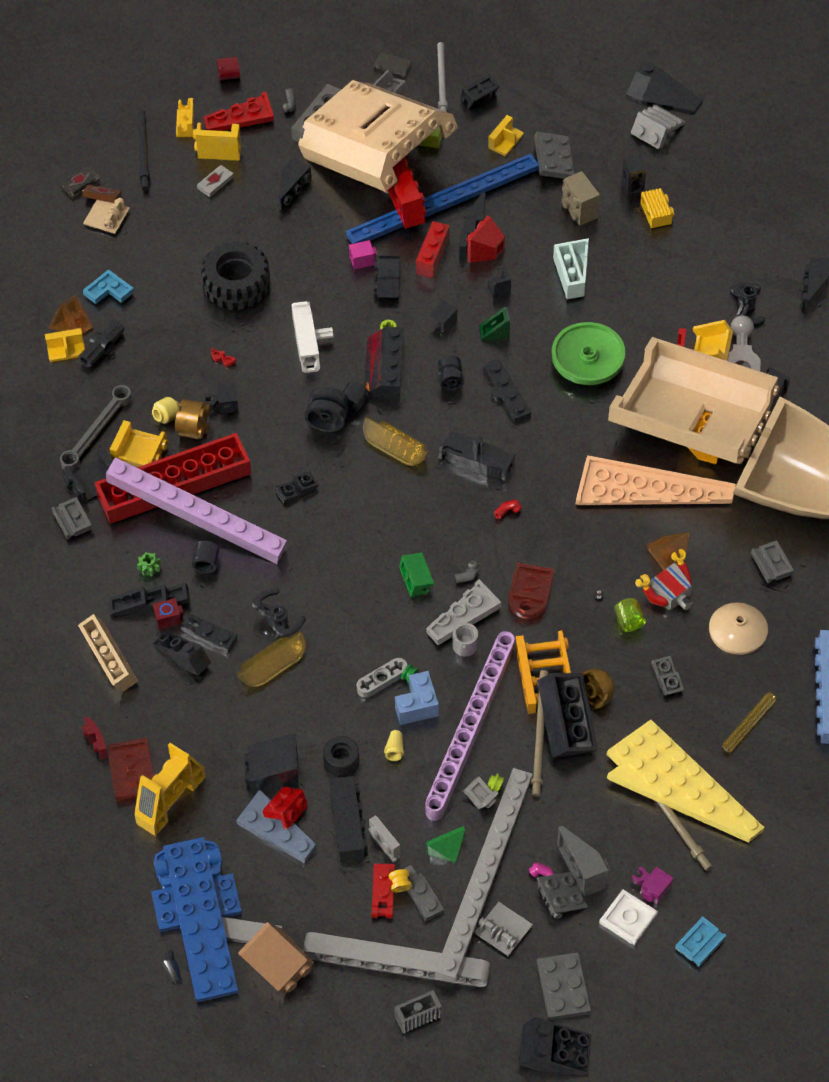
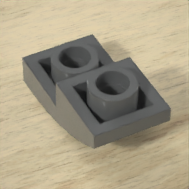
M671 656L651 661L653 671L665 696L684 691L679 673L675 670Z

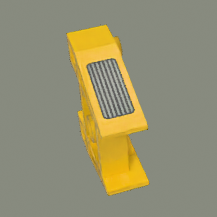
M171 743L168 744L170 759L165 762L162 771L151 780L142 775L139 782L135 808L136 824L154 836H157L168 823L167 811L185 789L188 788L194 791L206 777L204 767L199 762Z

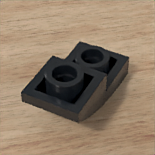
M309 471L293 476V480L277 485L275 492L282 503L286 504L315 490L319 484Z

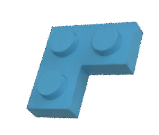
M109 269L83 290V295L95 304L108 294L122 303L134 293L132 286Z

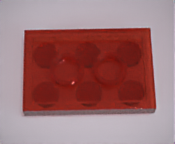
M147 738L108 744L107 748L116 801L137 798L140 777L143 775L150 780L153 778Z

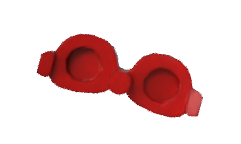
M212 347L211 355L214 361H223L225 366H231L236 363V358L225 356V351L220 352Z

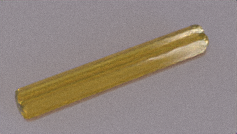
M770 692L765 694L724 741L722 746L724 750L731 752L775 702V695Z

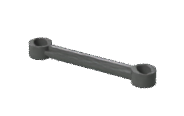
M125 385L116 386L112 391L113 399L72 451H65L61 454L60 462L63 470L67 466L71 472H74L80 467L79 458L120 406H126L131 402L132 397L129 387ZM126 393L125 398H117V395ZM70 458L75 461L72 464H65L66 460Z

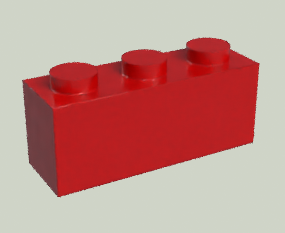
M432 222L416 259L417 275L429 278L434 277L450 239V225Z

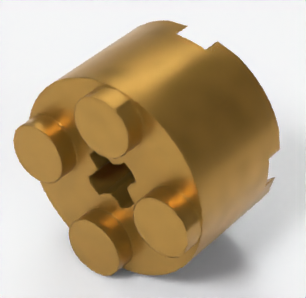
M182 399L179 404L182 406L181 411L177 410L175 430L179 431L177 436L201 439L203 434H207L209 430L207 416L210 415L211 406L205 402Z

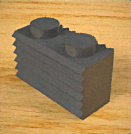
M434 990L394 1007V1016L402 1033L409 1032L410 1029L413 1030L418 1026L421 1027L422 1024L425 1025L429 1021L433 1022V1019L437 1020V1017L441 1018V1004Z

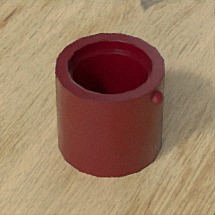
M237 56L217 59L220 81L240 78Z

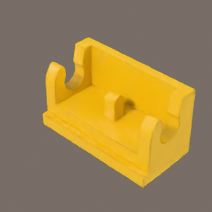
M188 98V105H182V100L178 101L176 137H193V98Z

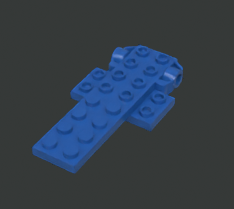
M204 837L163 846V850L155 855L153 861L156 876L162 885V889L151 891L159 931L165 932L181 928L196 1003L237 994L238 988L222 917L227 918L242 914L233 873L221 875L222 859L219 846L215 842L204 840Z

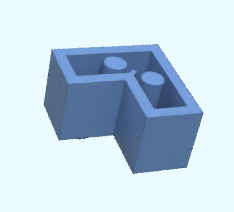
M425 671L409 675L411 693L395 696V710L400 725L439 716V704L429 672Z

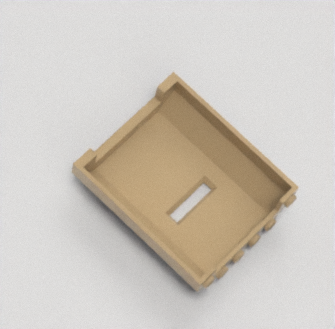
M352 80L305 120L303 126L305 131L303 139L300 138L299 148L305 159L386 192L398 181L393 171V166L438 127H440L444 138L449 137L458 127L451 113L376 85ZM387 107H389L388 110H386L380 117H378V118H377L373 123H371L366 129H363V128H364L365 126H367L373 119H375L380 113H382Z
M652 337L645 348L644 362L623 397L617 395L610 405L608 421L737 464H742L744 458L749 457L751 446H755L758 433H762L764 422H767L770 417L771 411L769 410L772 401L779 391V386L777 385L778 377ZM704 410L711 412L712 414L701 433L692 432Z

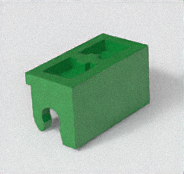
M423 553L402 555L399 569L410 597L429 593L428 588L434 586V581Z

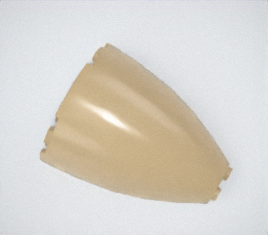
M779 397L733 494L760 505L794 515L829 519V425L799 406Z

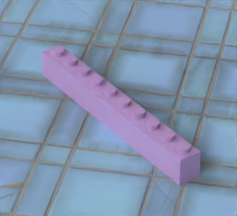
M115 458L106 472L108 483L275 564H278L286 549L287 540L122 460Z

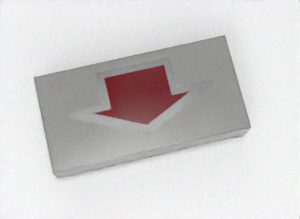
M220 165L197 184V189L211 197L234 178V173Z

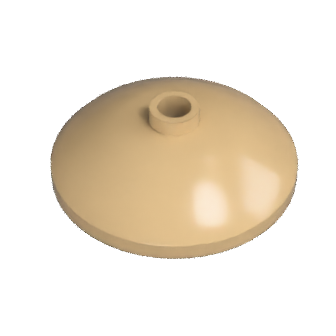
M729 603L721 606L713 613L709 623V633L713 642L720 649L731 654L744 655L758 650L764 644L768 634V624L763 614L755 607L745 603Z

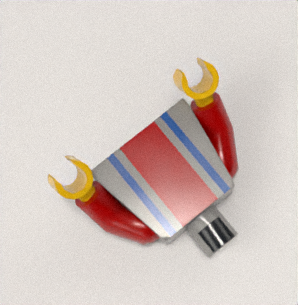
M682 549L679 550L680 558L677 557L676 552H673L671 555L672 559L678 562L677 565L673 563L651 580L646 574L641 575L643 582L640 579L636 580V586L644 588L643 592L650 603L666 607L668 610H672L677 605H680L684 610L692 606L693 601L689 598L692 580L687 563L683 561L686 553Z

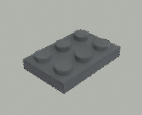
M536 131L534 141L540 175L563 179L574 175L569 137Z
M578 952L537 959L536 963L548 1021L591 1014Z

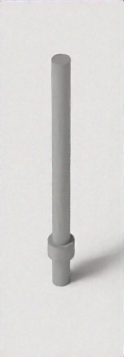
M439 42L437 44L440 100L438 102V109L447 112L444 43Z

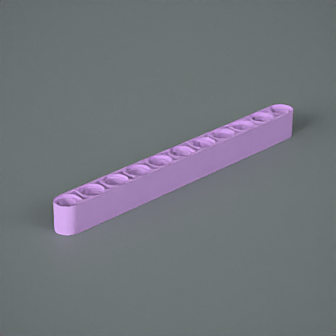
M501 632L497 636L426 799V816L430 820L436 821L443 817L513 655L515 638L510 632ZM433 806L439 807L438 809H431Z

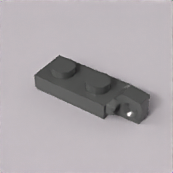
M412 865L404 868L409 870L410 876L408 879L412 883V888L407 891L424 920L428 921L444 913V908L426 878L421 873L417 874Z

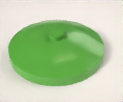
M593 322L576 323L563 329L555 338L552 345V361L557 371L572 382L583 385L601 384L614 378L622 369L625 362V346L620 336L605 325Z

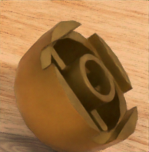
M599 668L583 671L589 704L594 707L592 709L603 707L613 698L615 692L612 677L605 670Z

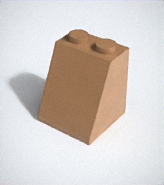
M269 922L238 952L277 991L284 994L294 990L299 979L308 975L312 969L311 967L315 964L282 928Z

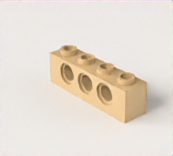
M93 614L78 625L114 687L124 692L138 682L103 620Z

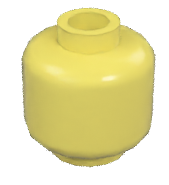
M165 397L154 403L153 417L156 421L167 424L176 419L177 410L180 411V405L173 398Z

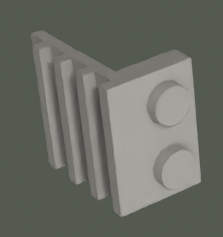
M653 105V108L648 107V110L644 109L643 112H638L631 134L660 149L663 146L667 133L683 126L685 121L659 106Z

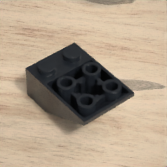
M534 1017L523 1024L519 1065L537 1071L587 1076L589 1072L591 1034Z

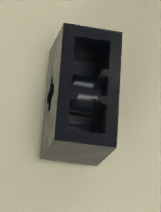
M641 154L624 157L622 183L627 196L641 194L645 190L646 167Z

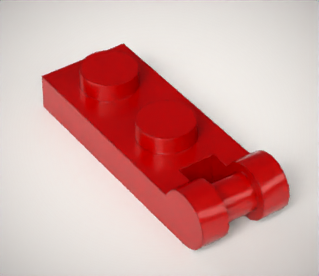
M374 864L372 918L386 916V918L393 919L394 892L391 889L393 883L389 879V874L395 871V864ZM379 905H387V908H379Z

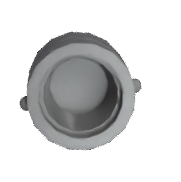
M461 623L453 630V650L459 656H471L478 648V630L470 623Z

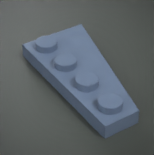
M259 790L236 820L237 824L305 863L316 849V844L294 823L289 829H284L281 819L265 818L262 810L271 800Z

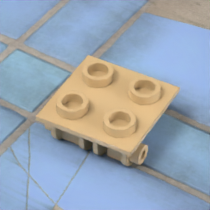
M122 198L116 199L114 203L96 200L83 224L116 234L130 207L124 205Z

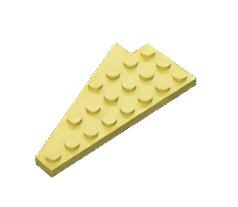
M652 720L646 722L607 751V756L618 765V767L608 773V780L665 804L748 843L764 831L765 827Z

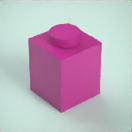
M370 240L349 245V256L354 269L375 265L374 258L377 257L375 247L371 246Z

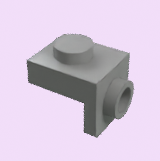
M476 777L463 790L478 809L485 806L486 808L490 807L496 801L494 797L499 794L496 790L492 792L480 777Z

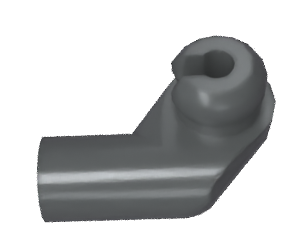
M294 88L285 89L288 103L283 104L284 112H292L295 109L296 97Z
M476 561L468 563L466 572L455 574L456 584L475 579L479 572V566Z

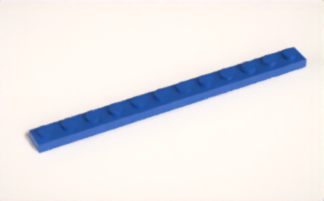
M528 154L424 198L425 202L422 203L427 213L424 215V218L539 170L538 163L531 154ZM397 210L347 230L346 236L352 244L371 241L402 228L404 225Z

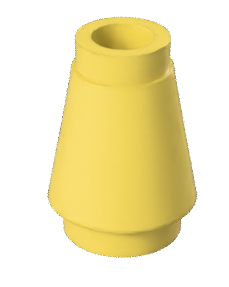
M398 730L391 731L384 749L385 756L390 761H398L404 755L402 732Z

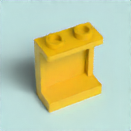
M197 123V129L193 130V139H196L194 149L198 152V158L240 160L241 138L239 124H232L231 132L202 130L201 123Z
M722 320L694 326L693 332L697 336L694 351L727 361L733 330L728 323Z
M124 420L110 447L111 459L117 458L135 467L160 460L163 450L165 451L168 446L166 433L161 432L160 436L138 431L131 428V422Z

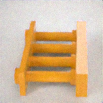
M562 630L558 631V641L528 644V642H524L523 635L515 636V649L528 714L536 713L539 695L534 693V688L538 686L537 680L540 679V677H531L530 671L537 668L562 665L564 673H571L566 652L568 640L567 637H563ZM559 648L560 658L537 661L528 660L527 654L529 652Z

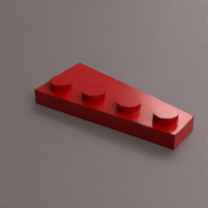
M263 92L260 97H251L245 103L240 105L236 103L230 109H221L203 117L206 130L225 131L232 129V124H239V127L274 121V115L267 92Z

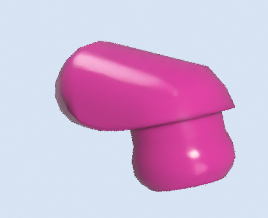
M539 862L534 863L529 869L531 875L535 877L539 874L543 876L555 875L551 867Z

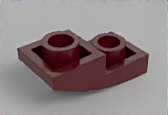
M84 717L86 725H82L84 737H88L89 744H93L94 751L99 753L100 760L108 759L105 742L99 728L92 719Z

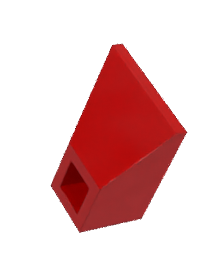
M487 216L483 221H480L476 230L468 235L467 261L473 263L496 259L505 248V236L491 217Z

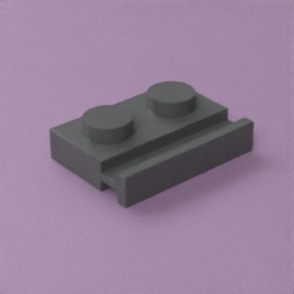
M77 497L59 504L56 508H51L67 540L71 536H78L92 530V524Z
M777 540L759 546L758 549L753 548L751 550V554L767 583L793 575L794 570Z

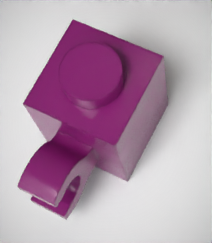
M639 867L638 873L642 877L639 878L633 874L631 880L637 885L642 884L641 894L645 900L658 905L672 888L673 878L658 867L651 874L643 867Z

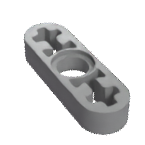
M395 658L359 679L357 682L358 695L364 698L370 697L401 679V675L407 667V662L402 658ZM395 666L402 667V670L395 669ZM384 674L388 678L385 681H379L377 676ZM363 685H365L366 687L369 686V689H368V690H367L366 688H363V689H362V686H363Z

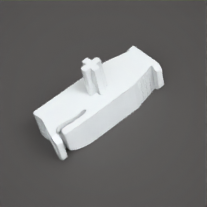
M310 302L293 303L292 317L302 372H317L320 369L316 340L333 338V329L331 327L315 330Z

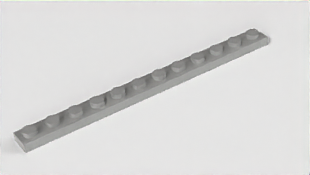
M515 768L512 770L435 970V976L453 982L456 981L531 783L532 773Z

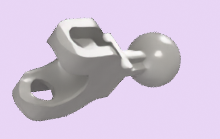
M744 315L737 316L731 322L733 335L737 337L736 344H733V350L729 352L727 361L760 371L761 360L752 351V345H747V339L754 330L753 321Z

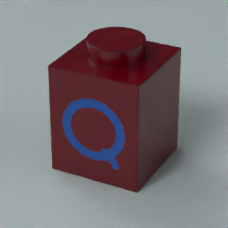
M175 598L153 604L159 630L181 625V617L184 614L182 606H177Z

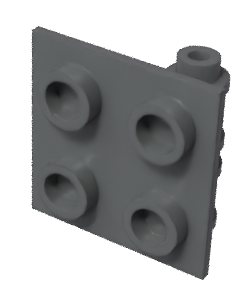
M571 872L537 877V888L541 891L543 900L546 901V906H549L550 915L555 919L562 917V912L588 908Z

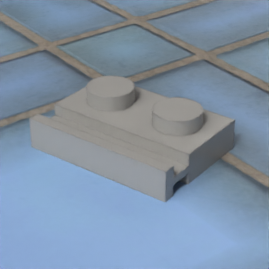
M376 815L369 819L368 830L371 836L393 862L401 858L399 856L400 844Z

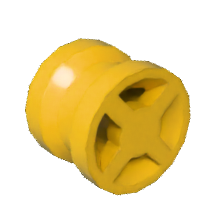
M400 869L389 874V879L393 883L391 886L392 892H403L412 888V883L408 879L410 876L409 870Z

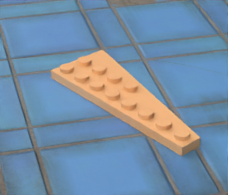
M587 455L576 504H729L733 501V491L736 484Z

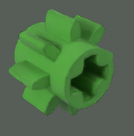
M145 552L142 557H138L139 563L137 568L142 570L143 576H153L156 572H160L159 565H161V559H156V553Z

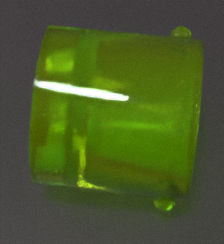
M624 599L615 605L614 611L623 631H635L645 624L646 620L637 599Z

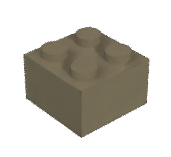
M581 171L564 178L561 202L563 207L569 210L572 219L576 220L579 225L597 219L600 194L585 174Z

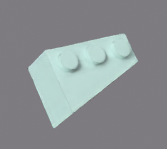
M589 238L554 245L553 259L567 299L584 296Z

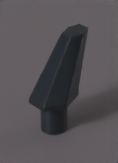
M166 951L165 960L161 964L173 982L181 983L177 961L174 960V952Z

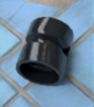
M452 355L442 357L438 361L441 387L445 390L459 389L464 384L460 358Z

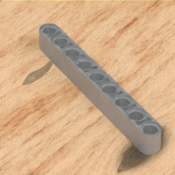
M315 932L306 934L303 951L311 960L476 987L487 986L491 966L488 961L464 957L456 981L453 982L435 976V970L442 953Z

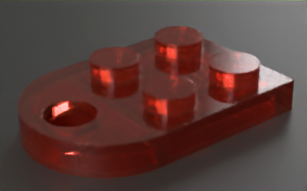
M516 563L508 596L509 607L515 615L521 618H535L545 611L555 569ZM523 605H528L531 607V609L528 611H524L521 609V607Z

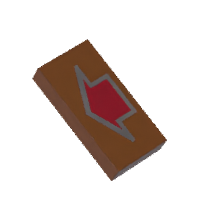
M88 184L83 190L82 196L114 203L116 199L121 197L122 191Z

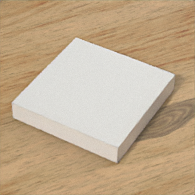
M622 890L602 916L599 923L635 946L657 916L658 911L627 891Z

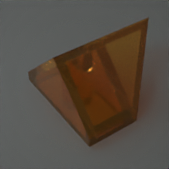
M77 295L59 305L48 329L61 332L81 328L82 333L93 328V325Z
M690 532L662 536L647 544L646 548L663 570H665L673 563L678 564L671 557L673 552H676L678 558H680V549L686 553Z

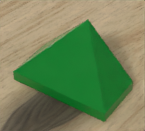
M464 826L426 842L427 854L456 863L465 840Z

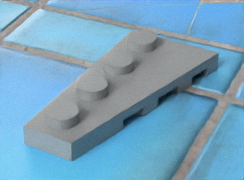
M479 579L471 590L468 589L458 602L455 601L446 613H442L426 628L427 634L439 645L453 637V630L457 625L461 623L473 625L500 609L502 603Z

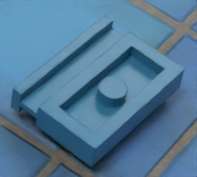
M702 916L676 944L675 948L700 967L726 939V934H722L716 926Z

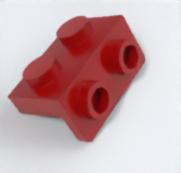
M283 787L262 810L264 817L281 819L284 829H289L308 807L304 791L302 789Z

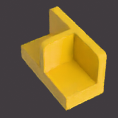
M506 115L489 136L488 148L503 156L509 154L524 134L513 127V117Z
M81 328L45 334L50 362L78 358L85 349Z

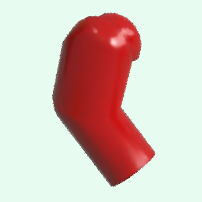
M516 499L506 501L493 514L496 518L501 519L511 509L514 513L519 512L522 509V505Z

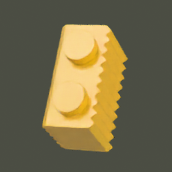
M661 188L641 193V205L651 228L672 224V218L674 217V210L668 205V196L663 193Z

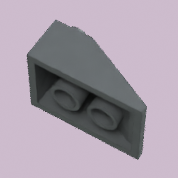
M560 826L558 828L557 847L572 873L582 896L586 897L606 889L608 871L610 870L606 859H602L598 851L564 826Z

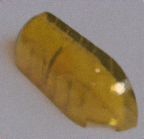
M372 417L365 418L363 433L366 440L372 446L409 466L421 463L427 456L428 450L424 449L425 445L383 420H381V423L372 420Z
M296 632L294 636L289 638H279L245 661L240 666L242 670L237 672L240 680L250 687H259L299 661L304 654L306 646L302 632Z

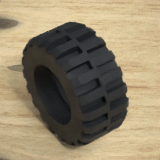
M233 241V243L225 242L222 246L214 247L213 251L210 250L202 261L201 277L203 290L207 298H210V301L214 304L218 303L219 307H228L229 310H234V308L241 310L247 306L249 308L255 302H260L262 297H265L270 288L268 259L262 250H258V247L254 245L250 246L247 242L238 243V241ZM236 270L249 273L247 277L235 281L222 277L224 274Z

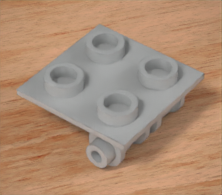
M498 902L485 919L483 917L478 922L480 926L474 933L509 956L533 924Z

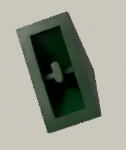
M507 307L502 308L479 325L483 341L510 338V319Z

